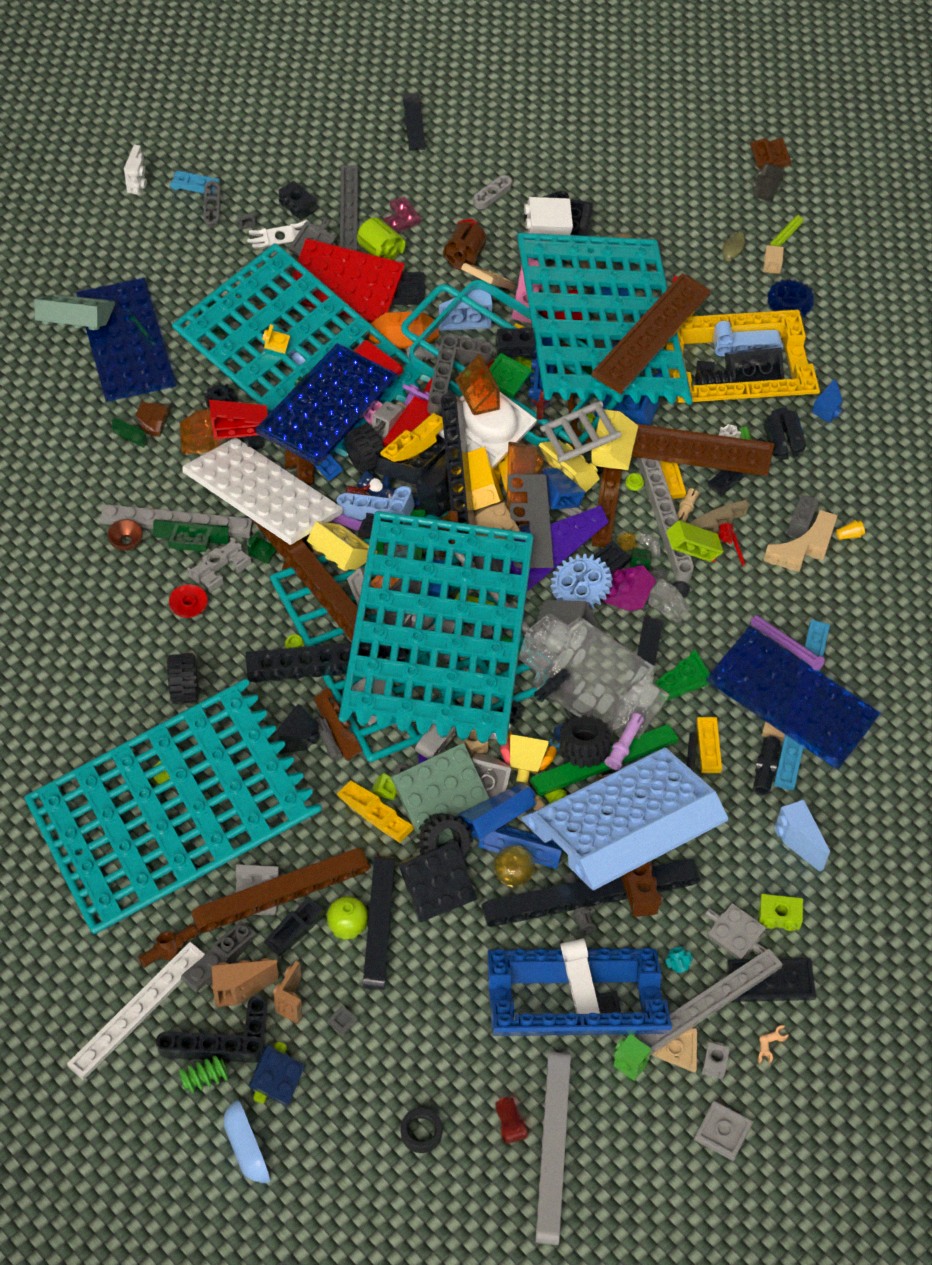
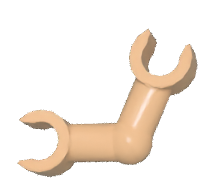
M778 1026L774 1032L760 1036L761 1052L757 1058L759 1064L762 1061V1056H767L770 1065L773 1055L769 1051V1042L775 1040L785 1041L789 1035L781 1036L778 1033L785 1026Z

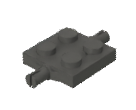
M324 218L320 226L306 221L289 246V251L299 257L306 238L333 245L336 237L325 230L330 221Z

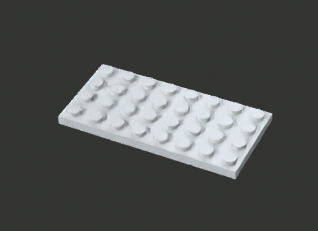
M237 438L231 439L183 466V473L290 545L310 534L316 521L328 523L341 515L343 511L341 506L253 448L247 447L244 442Z

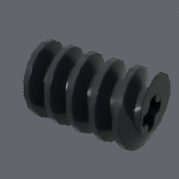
M725 369L724 372L722 370H717V372L711 370L710 373L708 371H703V373L697 371L695 374V385L734 383L733 372Z

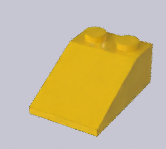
M486 447L468 452L473 510L502 501L504 498Z

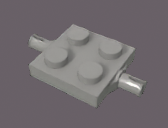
M733 903L721 915L711 908L706 912L705 916L715 922L707 937L738 960H743L752 950L759 955L767 950L758 943L759 938L766 931V927Z

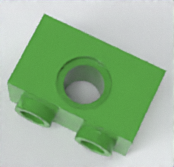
M629 1035L626 1039L622 1038L616 1045L615 1049L617 1051L613 1056L615 1058L613 1066L635 1081L647 1066L652 1049L633 1035Z

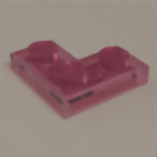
M405 196L391 201L390 208L395 214L383 218V221L396 232L421 223V218Z

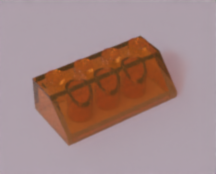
M508 442L507 478L510 474H542L540 470L541 465H543V458L536 448ZM513 478L511 485L514 488H521L523 481L520 478ZM507 479V510L510 513V505L512 503H528L527 492H511L508 489ZM518 506L514 508L513 513L517 517H523L525 509ZM516 521L518 525L530 524L529 521Z

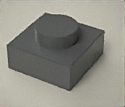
M341 1006L327 1020L328 1025L343 1037L358 1022V1018L344 1006Z

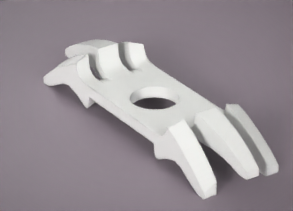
M307 220L278 228H265L258 231L249 230V235L262 237L247 239V242L251 243L255 249H265L274 243L278 245L291 243L300 230L298 229L302 228ZM277 232H283L285 234V238L283 240L276 239L275 234Z

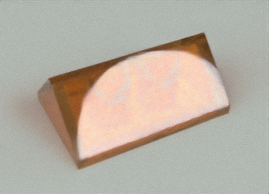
M478 354L455 379L473 415L500 410V389L483 356Z

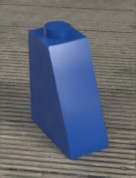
M558 468L544 469L542 474H546L548 504L553 510L579 507L585 491Z

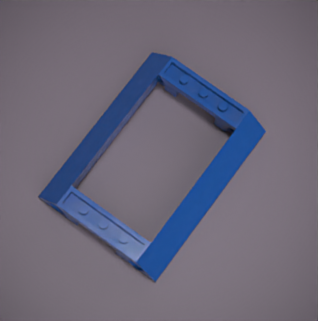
M650 948L587 949V960L593 983L636 982L642 1013L515 1014V1020L511 984L569 983L562 950H488V989L492 1036L668 1034L672 1030L667 999H662L660 989L661 970L657 950Z

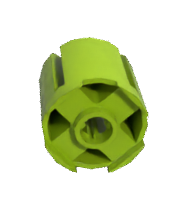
M378 217L366 220L359 227L357 234L358 244L370 255L393 260L399 253L402 254L405 249L406 242L402 236Z

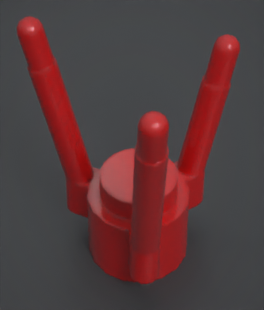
M730 523L721 524L719 526V533H716L719 540L732 544L733 540L741 565L745 566L737 536L734 533V526Z

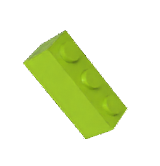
M680 520L666 530L673 550L708 562H712L724 552L718 534Z

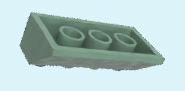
M50 294L34 299L35 320L42 321V324H52L54 322L58 326H68L70 324L74 328L87 326L90 330H99V327L107 324L115 301Z

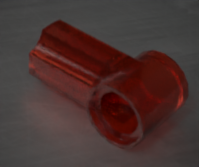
M505 1097L495 1102L504 1143L507 1145L527 1139L525 1124L519 1117L514 1099Z

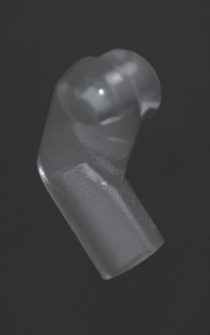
M648 533L642 534L639 541L642 545L645 544L651 548L652 557L661 556L658 538Z

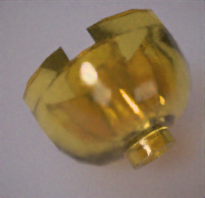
M511 845L498 852L494 861V870L502 883L518 887L530 881L534 874L535 862L527 849L522 846Z

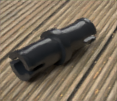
M562 668L554 677L548 678L545 681L546 683L534 692V696H539L537 700L543 702L553 692L556 693L559 687L571 678L570 673L566 675L568 671Z

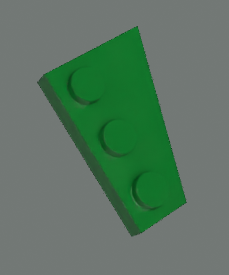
M694 650L690 653V656L685 660H681L674 669L665 673L652 685L659 690L657 698L660 703L710 685L713 683V678L697 651Z

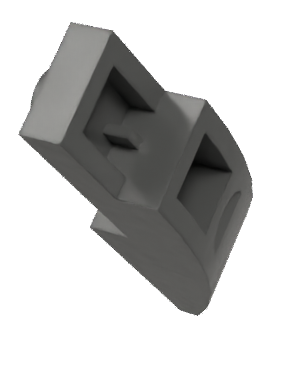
M240 921L217 940L206 955L181 975V980L196 993L207 983L211 985L213 983L212 966L223 962L233 964L252 942L257 933Z

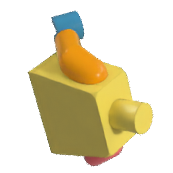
M509 731L507 743L504 746H500V751L505 763L512 767L511 770L518 771L516 782L528 783L530 773L538 774L539 771L545 770L551 764L560 749V741L558 745L552 744L553 739L545 741L512 735V732Z

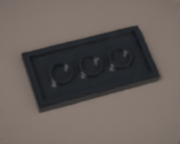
M811 958L779 959L783 964L781 969L731 1002L815 1000L816 991ZM752 959L727 960L728 975Z

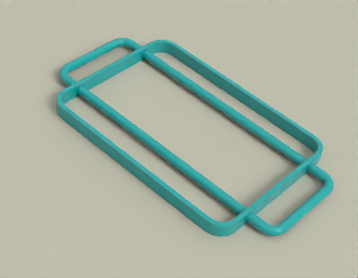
M484 280L472 281L462 292L450 285H438L401 325L402 333L414 342L410 347L409 361L415 368L433 379L435 369L419 360L414 355V352L421 346L438 357L439 349L425 340L461 302H464L503 328H516L469 298L467 295L473 290L481 289L531 320L529 308ZM446 291L456 297L420 336H417L408 329L409 325L439 293ZM537 314V315H538V319H545V318H543L542 316H540L539 314ZM559 338L570 345L569 338ZM577 339L578 347H588ZM454 360L453 368L475 382L480 378L479 375ZM564 365L565 368L575 373L574 365ZM582 370L583 375H589L588 373ZM450 380L448 389L462 397L467 390ZM588 394L587 400L584 402L581 400L572 412L583 408L595 394ZM607 394L611 397V401L604 410H612L618 402L612 394ZM505 395L507 398H509L511 401H513L515 404H517L519 407H521L523 410H525L527 413H529L531 416L537 419V422L541 425L550 422L541 415L537 414L536 412L528 408L527 406H525L524 404H522L521 402ZM599 415L591 423L594 430L598 427ZM562 425L552 429L557 438L560 436L573 444ZM585 430L578 437L581 444L589 438V434ZM530 431L523 437L538 447L540 443L550 441L548 437L540 438Z

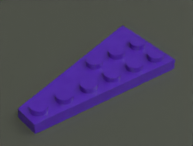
M601 505L550 524L554 568H530L527 591L608 523ZM514 538V541L526 542V540ZM511 561V574L521 575L522 568L515 567L514 561Z

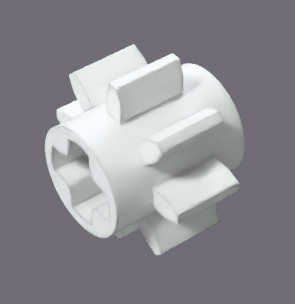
M727 424L724 428H720L719 435L740 438L741 432L737 430V426Z

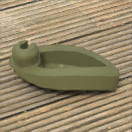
M737 232L723 244L722 254L726 262H731L734 257L741 254L745 244L742 232Z

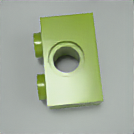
M761 894L758 903V922L768 929L776 927L784 928L787 931L799 930L803 922V898ZM776 912H782L785 916H780Z

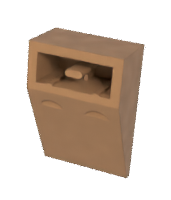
M265 958L256 962L244 960L235 964L223 962L212 966L213 993L216 1007L238 1005L278 981L277 959Z

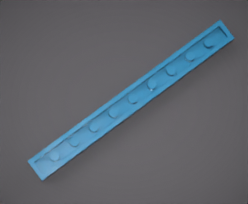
M811 620L804 647L817 656L823 657L830 624ZM801 660L773 785L791 791L794 790L820 673V669L817 671L813 670L812 666L804 660Z

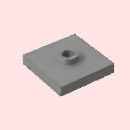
M713 1101L694 1140L734 1161L753 1121Z

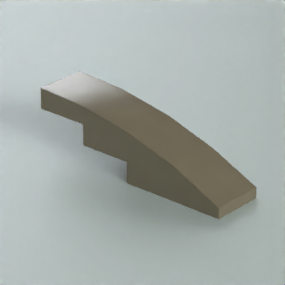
M747 500L731 503L714 509L696 518L689 524L716 533L721 524H731L732 519L745 517L749 505Z

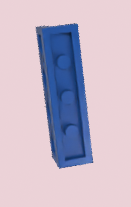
M505 825L480 839L478 845L479 848L555 869L559 866L563 851L553 839L544 843L534 833Z

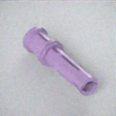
M632 714L619 741L613 744L610 756L605 759V764L614 770L622 768L621 763L625 756L629 755V746L644 721V717L640 718V714Z

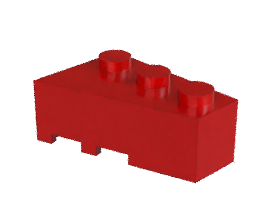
M209 400L214 440L270 434L266 405Z

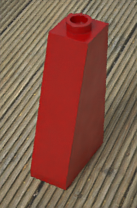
M416 396L413 397L383 440L384 448L405 430L412 432L430 416L427 411V401Z

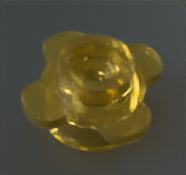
M624 533L617 538V541L620 543L619 547L624 551L638 547L635 543V536L631 533Z

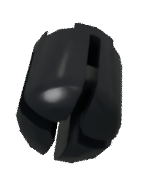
M787 407L772 410L770 416L765 420L763 418L762 424L768 442L774 443L773 456L776 459L789 460L786 435L792 458L798 457L806 448V440L797 411H790Z

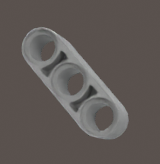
M433 724L415 747V751L427 759L440 754L457 734L456 727H452L448 735L442 738L437 733L436 724Z

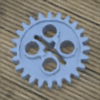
M577 554L574 560L570 556L568 563L564 560L562 561L563 567L557 566L559 572H553L555 578H551L552 585L550 586L553 596L557 601H586L594 609V603L601 605L600 599L606 600L605 594L611 593L609 588L613 586L611 582L613 579L609 567L607 568L605 562H601L600 558L595 560L594 555H591L588 559L586 554L583 555V558H580Z

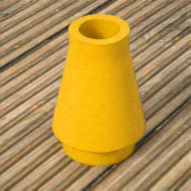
M854 520L837 529L836 535L838 540L861 538L862 535H865V529L861 520Z

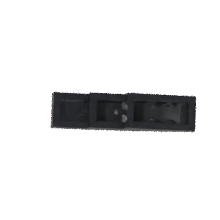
M419 93L402 94L409 151L425 150Z

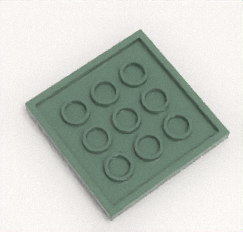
M464 743L390 777L416 834L421 833V830H419L420 825L424 826L425 823L423 821L425 819L430 820V816L433 814L444 813L459 818V813L489 799ZM449 828L442 830L438 834L436 846L453 839V834Z

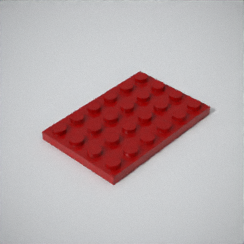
M306 238L298 258V262L369 323H372L384 313H389L405 269V263ZM294 269L292 277L297 281L303 275ZM320 289L312 293L322 303L329 298ZM304 299L299 303L303 306L317 308L308 299ZM342 311L339 314L341 316L352 318L345 311Z

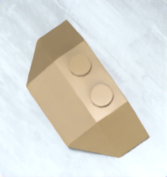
M500 501L477 509L474 512L475 525L520 532L515 521L511 519L510 512L504 502ZM476 533L478 536H488L487 534ZM495 536L498 539H507V537Z

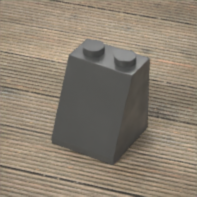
M545 600L539 611L537 622L533 627L539 642L547 643L557 627L563 626L571 632V637L562 649L567 647L573 650L574 653L584 649L586 656H588L599 625L587 602ZM582 623L587 626L588 633L580 647L573 649L570 647L569 641L576 633L578 625Z

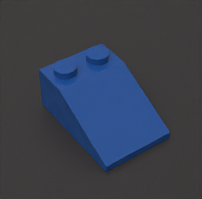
M607 394L603 401V409L611 401V397ZM624 395L623 400L617 403L612 411H620L635 424L650 426L658 408L659 400L653 404L647 395H641L640 402L636 404L630 395Z

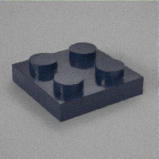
M266 1046L248 1087L287 1106L291 1101L305 1065L270 1046Z

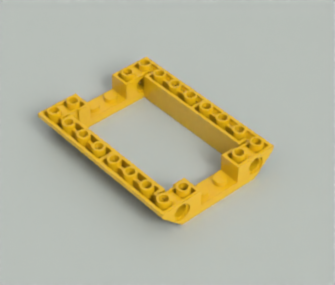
M799 310L691 316L678 331L683 355L684 344L713 342L715 325L721 321H728L731 324L732 332L777 330L780 332L792 377V379L693 385L692 389L691 373L686 372L692 402L820 393L813 364H808L804 349L806 335ZM668 342L664 350L674 351L673 343ZM669 369L670 378H680L678 369ZM676 396L675 402L685 403L683 397Z

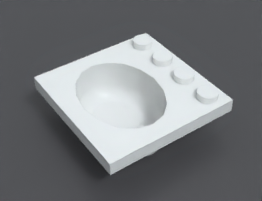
M481 377L460 398L464 411L467 451L470 452L485 446L493 469L537 422V419ZM442 429L438 434L444 438V430Z

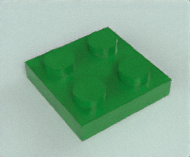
M500 353L482 379L513 399L531 375L532 370Z

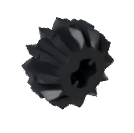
M221 382L217 386L213 384L212 388H207V393L204 396L207 408H210L209 400L236 401L233 388H229L228 384L222 386Z

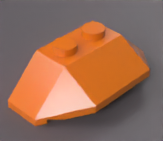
M413 311L384 313L370 323L399 349L411 347L414 343L401 331L403 321ZM422 312L409 325L408 329L417 336H420L433 323L434 319ZM439 328L425 341L431 343L433 340L438 339ZM368 333L370 342L380 343L371 333Z

